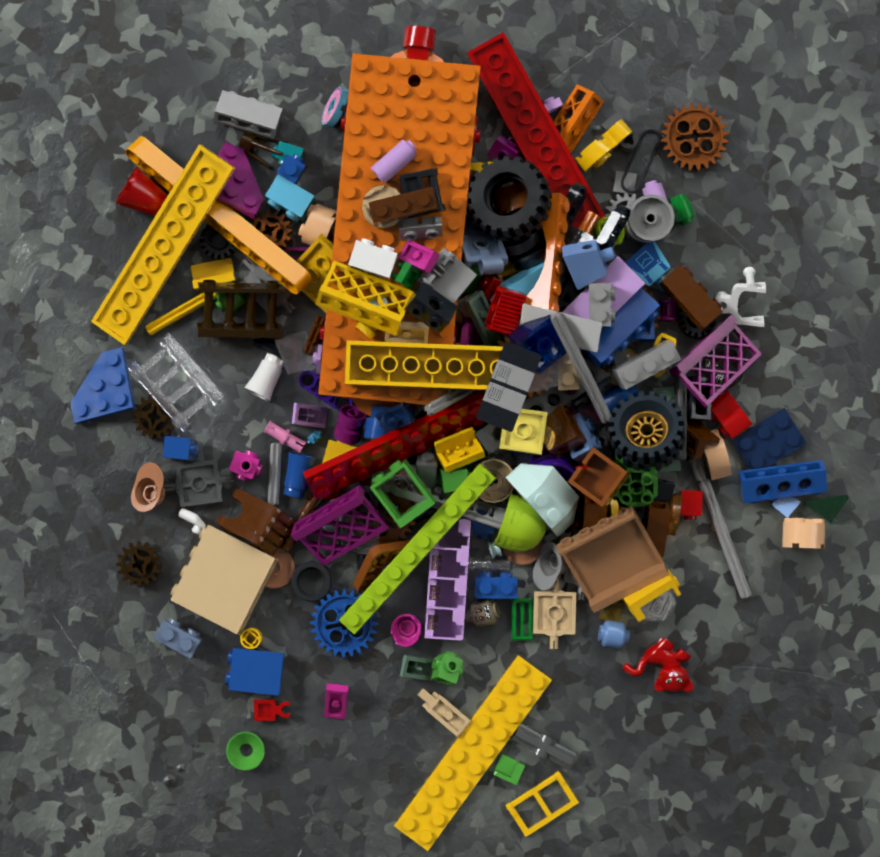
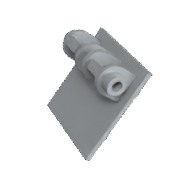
M443 248L430 273L424 271L417 279V282L420 284L422 282L426 283L454 303L477 274L457 259L451 251Z

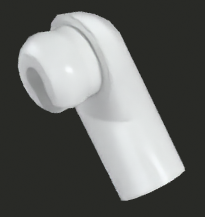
M186 508L180 510L179 517L194 524L192 532L200 535L206 524L196 513Z

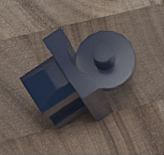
M403 402L377 413L375 417L380 421V427L383 428V432L386 434L414 422L413 415L416 414V411L412 404Z

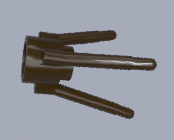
M244 132L239 142V147L244 149L245 154L251 156L267 169H271L272 167L252 151L256 152L258 148H261L279 156H282L283 152L261 144L259 139L277 143L279 141L288 143V140L280 138L271 139L258 134Z

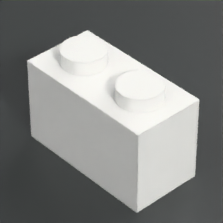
M364 238L361 241L356 240L348 264L349 267L390 280L398 257V253L394 252L395 249L386 245H382V248L373 246V241Z

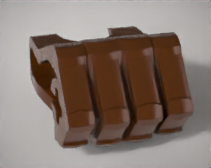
M235 489L232 496L237 502L242 504V513L233 519L223 515L219 516L216 523L230 534L251 542L256 549L273 556L277 551L275 545L280 547L284 541L280 536L286 537L288 535L289 529L286 526L290 527L294 519L277 507L241 489Z

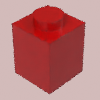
M680 490L679 515L684 516V520H696L697 516H702L703 491Z

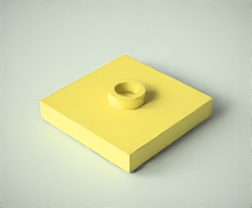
M521 409L513 431L509 432L502 429L499 449L542 455L548 412Z

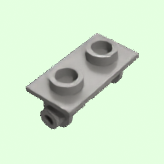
M422 217V224L419 225L417 218L402 219V221L398 222L400 240L413 241L415 239H434L443 236L441 217Z

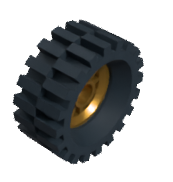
M639 391L638 397L634 398L633 394L627 396V402L623 399L618 402L619 409L614 407L612 417L609 419L611 446L613 451H615L616 457L619 460L623 458V464L627 467L632 463L634 470L639 471L640 466L644 467V472H650V467L655 466L656 471L662 469V463H665L666 466L672 464L671 457L675 459L679 457V450H683L685 440L684 418L681 415L679 406L675 407V401L670 399L667 402L666 395L662 393L659 397H656L655 391H650L649 395H644V391ZM644 432L652 433L650 435H643Z

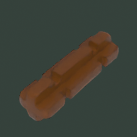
M316 316L314 325L306 340L307 343H305L303 348L304 354L312 356L315 352V346H317L320 339L321 326L324 327L325 324L324 317Z

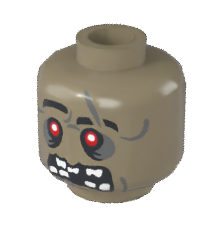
M489 598L473 601L470 610H467L469 622H473L478 628L494 625L497 619L500 618L497 603Z

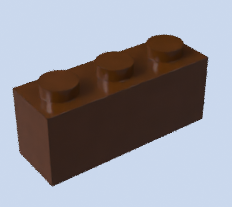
M433 187L368 202L373 224L375 225L439 210Z
M680 264L659 285L696 327L703 331L723 312L721 310L722 306L715 298L711 299L707 294L708 291L705 286L700 282L697 283L692 278L694 276L687 267L683 268Z

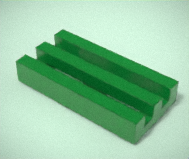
M533 598L512 599V640H533ZM516 602H520V636H516ZM524 602H528V636H524Z

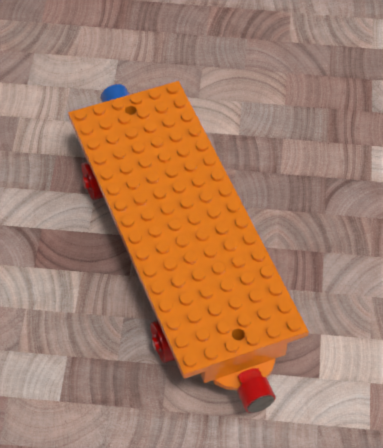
M420 25L406 26L403 39V48L406 50L395 53L391 57L352 53L348 103L345 117L341 119V129L344 130L343 153L331 266L333 261L349 266L356 240L361 241L362 238L373 241V246L382 248V245L394 248V252L398 253L399 257L407 241L400 240L398 223L387 229L371 225L365 219L362 211L364 197L372 188L380 185L393 187L400 194H403L399 175L433 168L438 169L439 175H437L442 204H445L446 211L414 218H417L419 225L422 224V217H441L443 236L434 239H415L413 242L429 248L438 254L445 248L451 251L460 261L462 259L471 157H474L475 143H479L481 131L476 130L480 66L446 63L440 57L433 54L436 30L431 27ZM402 139L405 142L410 140L417 148L415 151L417 156L384 184L374 174L371 167ZM422 178L424 188L430 187L429 179ZM398 257L392 272L397 275L401 270L397 264H404ZM335 269L334 272L338 278L346 276L344 272ZM373 275V276L378 277V278H380V279H383V280H385V281H388V282H391V283L396 284V285H398V286H401V287H403V288H406V287L402 286L400 283H398L397 281H395V278H394L392 275H391L390 280H389V279H386V278H382V277L376 276V275ZM354 279L357 285L366 284L362 279ZM349 281L341 283L344 289L352 287ZM416 281L411 291H415L420 283ZM336 284L329 286L330 288L339 290ZM380 286L375 287L378 293L386 292ZM370 289L362 290L365 297L372 294ZM356 292L348 294L353 297L359 298ZM395 295L398 301L407 299L406 296ZM386 297L388 304L393 303L390 297ZM397 308L389 309V311L400 314ZM327 309L324 327L321 326L320 339H323L318 395L352 399L359 410L371 416V418H366L364 438L374 440L385 435L383 428L380 427V421L375 417L377 413L403 402L406 404L410 403L413 407L415 405L426 406L428 403L448 393L449 389L345 385L347 340L385 342V331L377 329L374 338L370 339L355 327L359 321ZM407 311L402 320L421 322ZM456 311L450 323L440 334L429 327L428 344H460V340H456Z

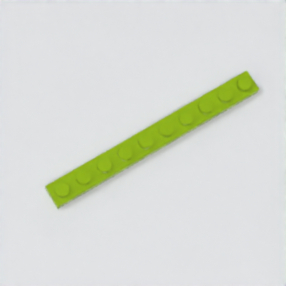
M480 463L339 621L353 634H356L497 477Z

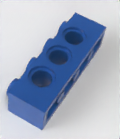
M822 460L739 471L740 494L743 503H757L763 500L775 501L779 498H797L801 495H818L827 492L826 468Z

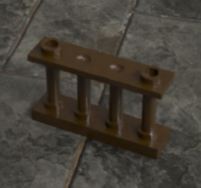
M207 279L203 280V282H198L199 292H205L204 321L197 323L196 331L198 337L282 338L283 329L281 324L276 322L277 293H284V287L278 281L271 280L267 281V283H217L215 280ZM213 292L226 293L225 321L223 323H214L212 321ZM235 293H247V312L244 323H236L234 321ZM256 293H268V313L265 324H257L255 322Z

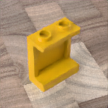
M669 569L668 576L622 599L625 606L638 622L646 618L640 609L642 606L670 589L677 597L681 595L678 589L681 585Z

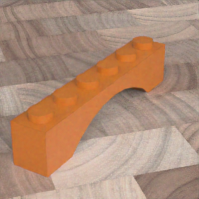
M552 193V198L550 199L552 207L551 210L546 212L549 217L547 221H541L546 240L544 267L534 288L526 296V304L559 312L560 277L563 273L562 246H565L564 238L568 229L566 218L567 212L570 209V203L563 194Z

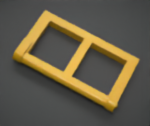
M557 771L512 802L507 803L506 809L509 810L525 837H527L579 802L562 777V773ZM557 780L570 799V802L551 813L538 791ZM534 795L547 817L527 828L514 807Z

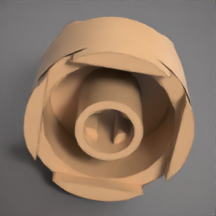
M311 204L307 211V221L301 225L298 235L302 236V243L311 246L321 234L333 243L337 211L321 204Z
M784 518L782 547L825 549V519Z

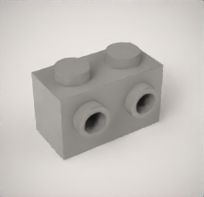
M611 283L589 284V319L602 322V327H612V322H616V311L611 309V301H615V288H611Z

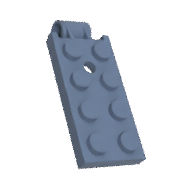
M467 201L462 248L464 263L470 269L472 265H478L480 275L503 273L504 265L508 264V256L501 238L495 239L491 237L472 218L473 215L468 209L470 203Z

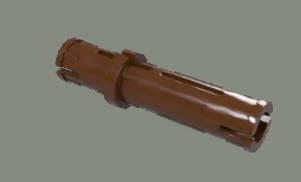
M310 493L293 524L288 527L289 533L284 537L281 548L289 553L291 552L296 543L291 537L294 523L313 513L322 501V498L315 500L313 493Z

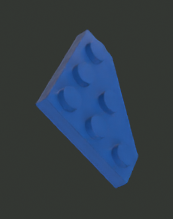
M122 347L101 353L70 404L75 424L136 409L125 351Z

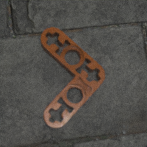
M410 540L378 544L368 551L353 582V586L359 594L365 592L381 574L385 564L391 563Z

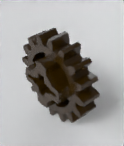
M149 394L147 401L141 398L142 404H135L138 411L132 412L133 415L137 416V419H134L132 423H138L139 425L136 427V431L143 430V437L149 433V437L152 440L155 435H157L158 439H162V433L169 436L168 429L175 430L172 423L178 422V419L173 418V415L177 414L178 411L171 409L175 404L173 402L167 404L168 398L165 397L161 400L160 394H157L155 399ZM153 403L151 409L143 411L147 405ZM161 404L166 407V409L168 410L169 415H165V414L162 412V410H161V408H162ZM157 411L160 419H156L155 423H153L150 415ZM142 419H146L149 423V429L143 425ZM163 422L167 423L163 429L157 431L160 424Z
M137 541V546H134L131 542L129 543L130 549L123 547L124 555L118 554L117 556L122 559L121 562L116 563L117 566L122 568L118 571V574L124 573L125 576L122 580L130 579V585H133L135 581L138 587L142 586V581L149 585V579L156 580L157 577L154 574L161 573L158 565H162L163 562L157 560L161 554H155L156 547L150 549L149 542H146L144 546H142L141 541ZM138 549L144 550L148 552L150 555L143 556L140 554ZM130 554L131 561L128 565H126V559ZM137 558L144 560L145 564L142 565V570L140 567H135ZM153 562V569L150 572V574H148L149 572L147 569L149 567V564ZM129 572H137L141 578H136Z

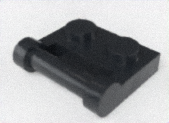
M437 168L399 175L403 194L424 189L422 178H428L430 187H433L439 206V210L411 216L408 219L446 211L445 204H442L437 175L439 174Z

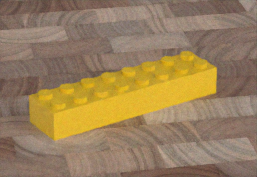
M347 340L345 385L487 390L503 347Z

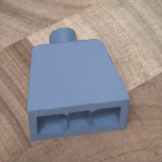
M596 240L562 246L564 261L577 290L607 274L606 262L616 259L613 247L600 250Z

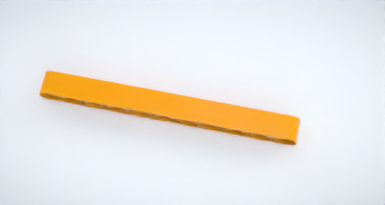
M143 136L138 137L125 150L127 157L168 192L172 190L184 170ZM215 201L204 221L291 293L298 294L312 280L310 273L237 212Z

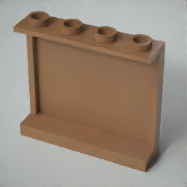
M632 506L620 509L615 515L603 518L596 525L590 528H583L578 534L566 537L557 544L559 555L564 558L589 600L593 613L669 575L665 562Z

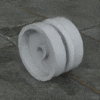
M649 194L636 199L628 207L630 209V217L625 227L630 236L635 240L651 243L664 238L670 233L674 225L675 215L672 206L666 199L659 195ZM648 215H651L650 219H653V222L647 220Z

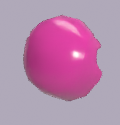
M406 613L396 617L392 622L390 633L397 645L409 647L420 640L422 625L415 615Z

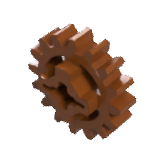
M267 209L265 215L259 211L260 217H255L253 219L254 223L250 224L257 229L261 223L260 232L279 248L287 249L288 247L285 242L292 241L288 234L293 233L292 229L288 228L291 225L290 221L284 222L286 216L283 214L279 217L278 210L272 214L270 209ZM268 219H273L278 222L274 224L269 222ZM267 229L272 230V236L267 234ZM283 233L281 240L278 242L279 235Z

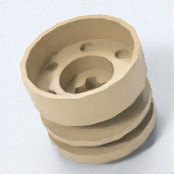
M488 457L474 464L470 471L471 473L481 463L497 477L496 483L493 482L479 497L485 502L497 503L511 495L514 487L505 477L513 470L507 463L499 458Z

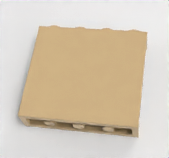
M208 525L207 528L204 527L199 535L201 540L198 546L193 547L189 555L191 558L189 564L185 565L181 570L180 576L182 578L179 584H175L171 590V601L235 634L241 635L279 559L254 548L212 525Z

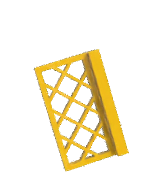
M333 261L323 285H321L315 305L396 336L406 313L404 308L414 291ZM335 269L344 272L346 276L338 278L334 272ZM354 279H362L366 284L357 285ZM349 281L352 287L344 289L341 283ZM336 284L339 290H335L328 286ZM380 286L386 292L378 293L375 287ZM370 289L373 295L365 297L362 290ZM356 292L359 298L353 297L348 294ZM400 294L406 296L407 299L398 301L395 295ZM390 297L393 303L384 304L381 298ZM376 300L379 306L371 304L369 301ZM397 308L400 314L389 311V309Z

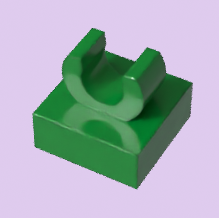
M406 261L404 264L398 263L397 265L401 270L398 275L392 273V276L402 286L412 290L422 271Z

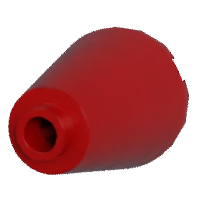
M135 168L129 176L126 185L122 188L116 203L132 210L156 216L168 194L141 169Z

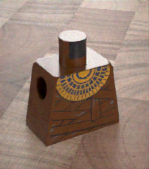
M559 405L547 417L542 454L548 450L556 456H561L587 442L570 409Z

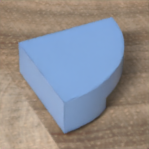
M791 497L779 498L771 506L788 518L801 501Z

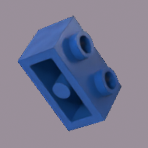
M479 573V577H475V598L517 599V577H513V573H500V577H492V573Z

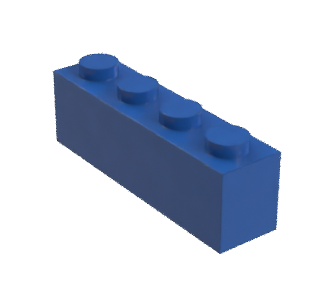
M641 288L616 313V322H612V327L601 328L598 351L592 352L582 349L581 352L599 369L604 364L606 366L610 365L615 359L614 355L619 350L621 352L624 351L630 344L629 340L633 336L638 337L645 329L643 326L648 321L652 323L658 317L660 305Z

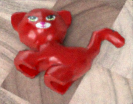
M661 637L656 644L646 649L643 657L639 660L637 668L634 669L629 663L623 665V670L626 674L636 677L643 674L648 663L661 664L663 668L660 670L654 684L656 691L679 692L683 690L691 692L693 690V683L689 678L688 670L680 664V662H687L691 655L681 648L676 652L672 650L674 643L665 637Z

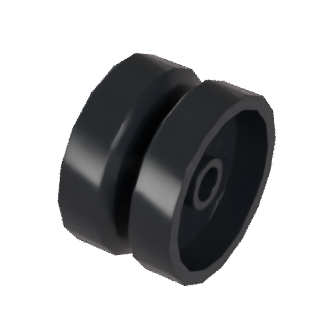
M542 227L538 231L536 228L531 231L533 235L528 238L523 235L519 241H514L513 238H510L509 242L502 241L508 260L515 270H528L545 260L546 240Z

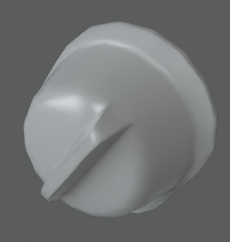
M546 542L542 546L534 565L533 580L540 590L552 588L558 576L568 569L564 558L558 553L556 544Z

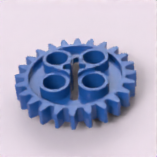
M343 589L342 595H339L338 591L335 590L334 597L327 593L328 600L320 599L322 605L314 606L318 612L311 613L316 618L314 621H310V624L316 627L310 631L311 633H317L314 641L320 639L322 642L319 648L326 645V653L332 649L334 650V656L339 651L342 658L345 657L346 652H349L352 657L354 654L353 650L355 649L360 654V646L368 648L366 641L373 642L374 640L370 633H377L376 630L372 629V626L378 625V622L372 621V618H375L377 614L374 613L362 627L363 633L359 637L353 636L348 628L344 629L343 626L326 629L327 625L339 623V619L346 613V607L354 604L362 595L359 594L355 597L354 590L351 591L350 595H347L346 589ZM327 610H334L337 613L335 621H328L326 619L325 613ZM334 630L340 631L342 634L341 641H333L330 637L331 632Z

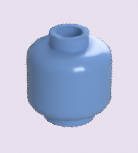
M606 620L603 625L599 626L598 641L601 642L603 647L621 649L624 643L629 642L630 631L626 630L623 622Z

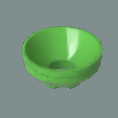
M251 732L237 733L229 740L226 748V755L230 764L239 770L256 768L262 762L265 754L262 740ZM243 744L252 746L253 752L250 756L241 754L240 748Z

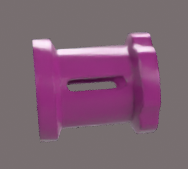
M660 299L662 317L659 321L677 322V304L672 299Z

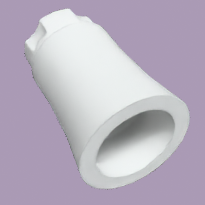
M267 353L244 389L270 402L285 362Z

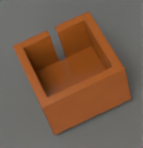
M592 447L582 461L588 468L585 470L579 466L568 483L606 509L628 479L630 473Z

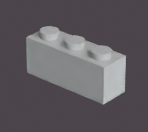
M222 90L215 109L214 121L275 139L282 119L283 108L272 103L260 102L256 98L240 96L233 91L227 92Z
M665 340L614 367L611 371L619 387L626 390L680 361L681 358L673 342Z

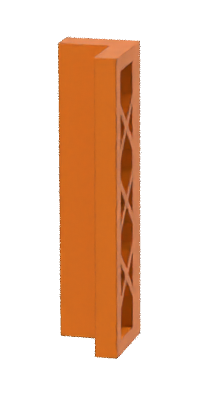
M578 84L553 121L557 129L561 128L562 132L560 135L570 153L573 152L604 103L595 92ZM580 92L584 93L583 99L576 103V98ZM573 110L571 118L565 120L567 112Z

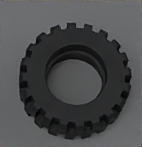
M510 155L504 156L503 160L497 157L492 159L493 163L490 165L487 163L481 166L483 170L480 173L478 171L475 172L473 175L475 181H471L468 187L471 190V193H467V201L470 203L468 209L473 215L472 218L486 233L495 239L501 238L502 241L509 242L510 238H513L514 241H519L523 235L527 238L532 236L531 231L535 228L538 231L542 227L541 221H547L549 215L546 212L551 210L552 207L550 201L552 193L545 177L533 163L528 160L525 161L522 157L518 156L515 159ZM509 182L523 183L528 190L524 206L512 215H497L492 209V199L495 192L502 185Z

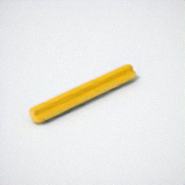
M205 292L147 324L145 328L148 334L153 335L204 306ZM213 292V300L216 299V292Z

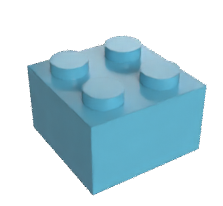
M279 174L265 195L267 203L271 208L278 211L280 209L286 211L287 217L295 222H298V220L304 222L309 206L311 204L314 205L316 202L314 195Z

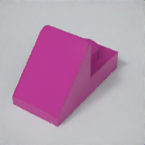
M407 241L398 259L412 264L422 272L430 273L440 254L413 241Z
M327 683L324 717L345 719L348 686Z

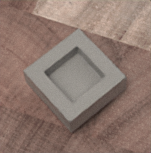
M616 171L614 193H625L621 187V179L624 174L622 171ZM627 173L624 179L626 189L630 191L635 190L637 174Z

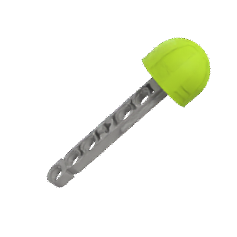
M383 470L372 474L370 483H373L372 479L379 473L386 474L389 471ZM394 475L380 486L384 492L388 493L390 491L396 496L417 503L425 498L424 495H419L416 492L419 489L412 479L403 475ZM402 483L406 488H398L396 484ZM426 486L436 499L435 504L431 506L439 509L454 493H444L442 488L437 486ZM511 493L505 509L476 500L462 516L463 518L499 529L494 545L514 552H523L534 548L540 543L546 531V523L522 496ZM476 510H484L486 515H480Z

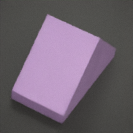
M294 403L292 424L326 428L328 408Z

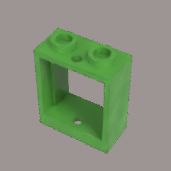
M406 459L402 462L400 460L394 462L389 467L390 471L386 474L379 473L372 479L373 483L370 486L371 490L400 528L436 502L435 497ZM404 469L425 498L401 514L380 486Z

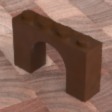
M585 495L580 530L586 527L590 528L601 519L606 518L608 506L605 509ZM653 501L646 506L643 526L661 557H664L671 509L668 502Z

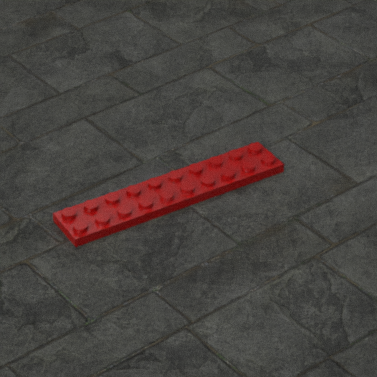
M503 32L468 51L467 55L472 64L480 66L479 77L526 161H530L539 169L547 180L551 193H561L566 197L574 183L578 182L586 186V198L571 225L579 228L588 210L599 216L598 220L606 217L505 33Z
M486 390L476 392L432 416L426 415L406 426L304 471L303 474L315 500L327 497L330 493L344 489L356 481L366 479L369 475L378 471H383L397 460L402 462L417 453H422L434 446V442L470 427L474 428L483 425L485 422L476 419Z

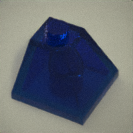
M551 315L525 322L508 335L512 344L542 355L536 370L537 374L542 373L567 353L551 322Z

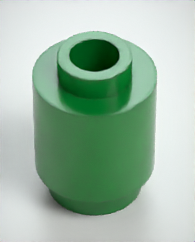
M685 193L670 198V205L674 211L676 224L681 223V226L693 222L692 218L696 215L689 197H686Z

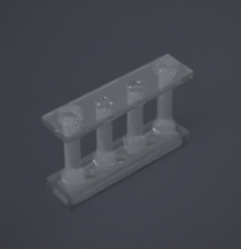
M168 333L162 338L160 342L161 349L140 366L134 360L128 369L130 370L131 377L135 381H139L172 418V424L184 432L190 425L187 419L207 403H212L216 406L222 401L224 395L173 336ZM166 355L171 356L175 361V365L153 382L145 372ZM184 371L189 377V381L167 398L159 388L177 373ZM193 387H198L203 393L202 397L183 413H180L173 404Z

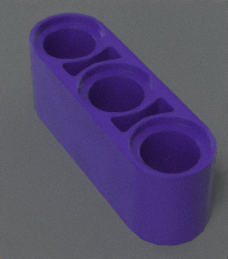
M309 370L303 371L298 377L299 385L340 412L338 400L341 397H322L318 395L320 376ZM305 375L313 376L314 382L312 385L305 386L302 379ZM349 399V405H353L352 399Z

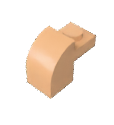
M718 428L711 431L720 438V442L706 443L703 452L711 480L732 475L726 446Z

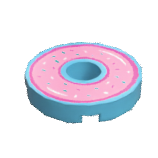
M339 86L333 91L323 111V125L333 127L338 123L343 114L342 106H346L348 102V90Z

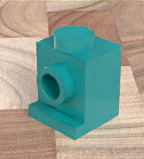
M279 141V145H275L274 149L283 152V155L279 156L272 153L271 157L278 160V164L281 165L287 155L292 157L293 154H296L303 159L305 151L304 148Z

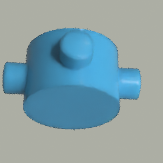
M315 430L307 438V443L314 444L322 437V431Z

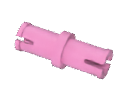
M269 421L264 430V433L279 440L280 444L283 445L284 443L298 451V453L301 452L306 441L291 434L289 429L284 430L272 421Z

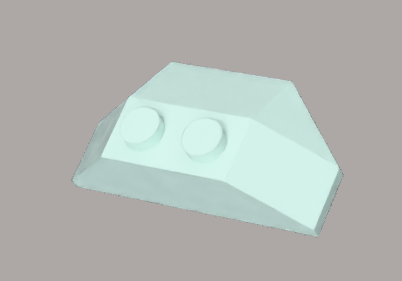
M521 463L505 477L557 537L573 524L579 496L553 466Z

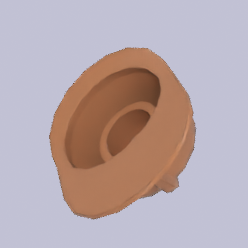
M149 462L144 464L137 473L131 493V503L139 512H148L160 505L164 500V475L162 469L156 463Z

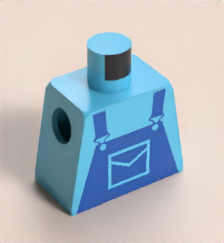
M656 242L647 243L625 263L646 283L645 286L647 288L655 282L664 291L659 284L666 277L664 273L671 267Z

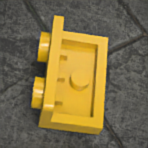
M473 427L434 442L437 458L446 473L485 457L484 450L476 438Z

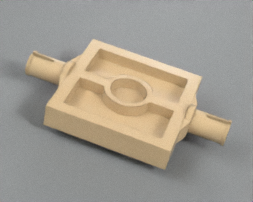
M560 577L557 578L556 585L554 584L550 590L534 591L533 634L550 636L549 649H553V641L554 649H558V636L564 634L575 635L576 592L559 590Z

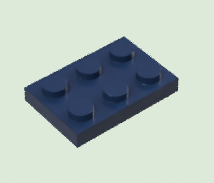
M785 408L730 440L748 470L769 467L807 444Z

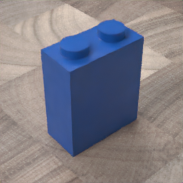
M234 647L233 652L229 651L228 664H231V671L226 673L225 685H229L228 690L279 696L285 652Z

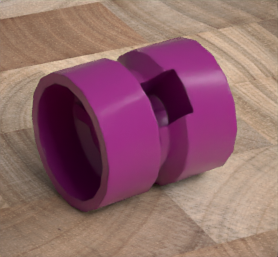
M355 405L342 406L338 415V422L335 426L334 437L345 444L359 443L367 414L359 410Z

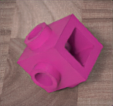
M236 450L229 470L237 473L236 478L247 482L249 478L254 480L255 476L259 477L263 465H260L261 460L257 459L258 454L248 450L244 454ZM249 462L250 468L245 470L244 464Z

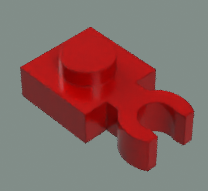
M254 699V721H276V714L283 718L290 717L291 713H284L282 711V707L289 706L290 702L284 701L276 705L275 699Z

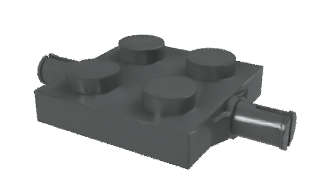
M218 460L175 465V483L164 484L163 487H171L164 489L165 492H177L181 507L223 502V484L235 483V479L227 480L235 477L234 474L222 476L219 472Z

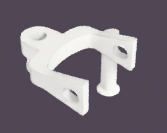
M746 267L743 271L746 283L735 284L731 295L724 291L718 292L715 295V299L722 306V313H731L737 320L735 322L736 325L764 327V316L741 317L737 308L739 296L743 291L766 293L765 282L755 283L754 275L756 271L753 267Z

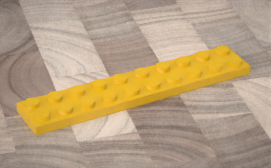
M198 145L91 321L93 324L123 345L129 343L236 169L234 166L205 146Z
M517 655L472 717L471 723L453 743L394 827L428 851L552 679Z

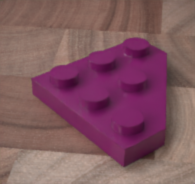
M225 142L217 155L236 169L216 201L254 219L263 204L264 198L244 150Z

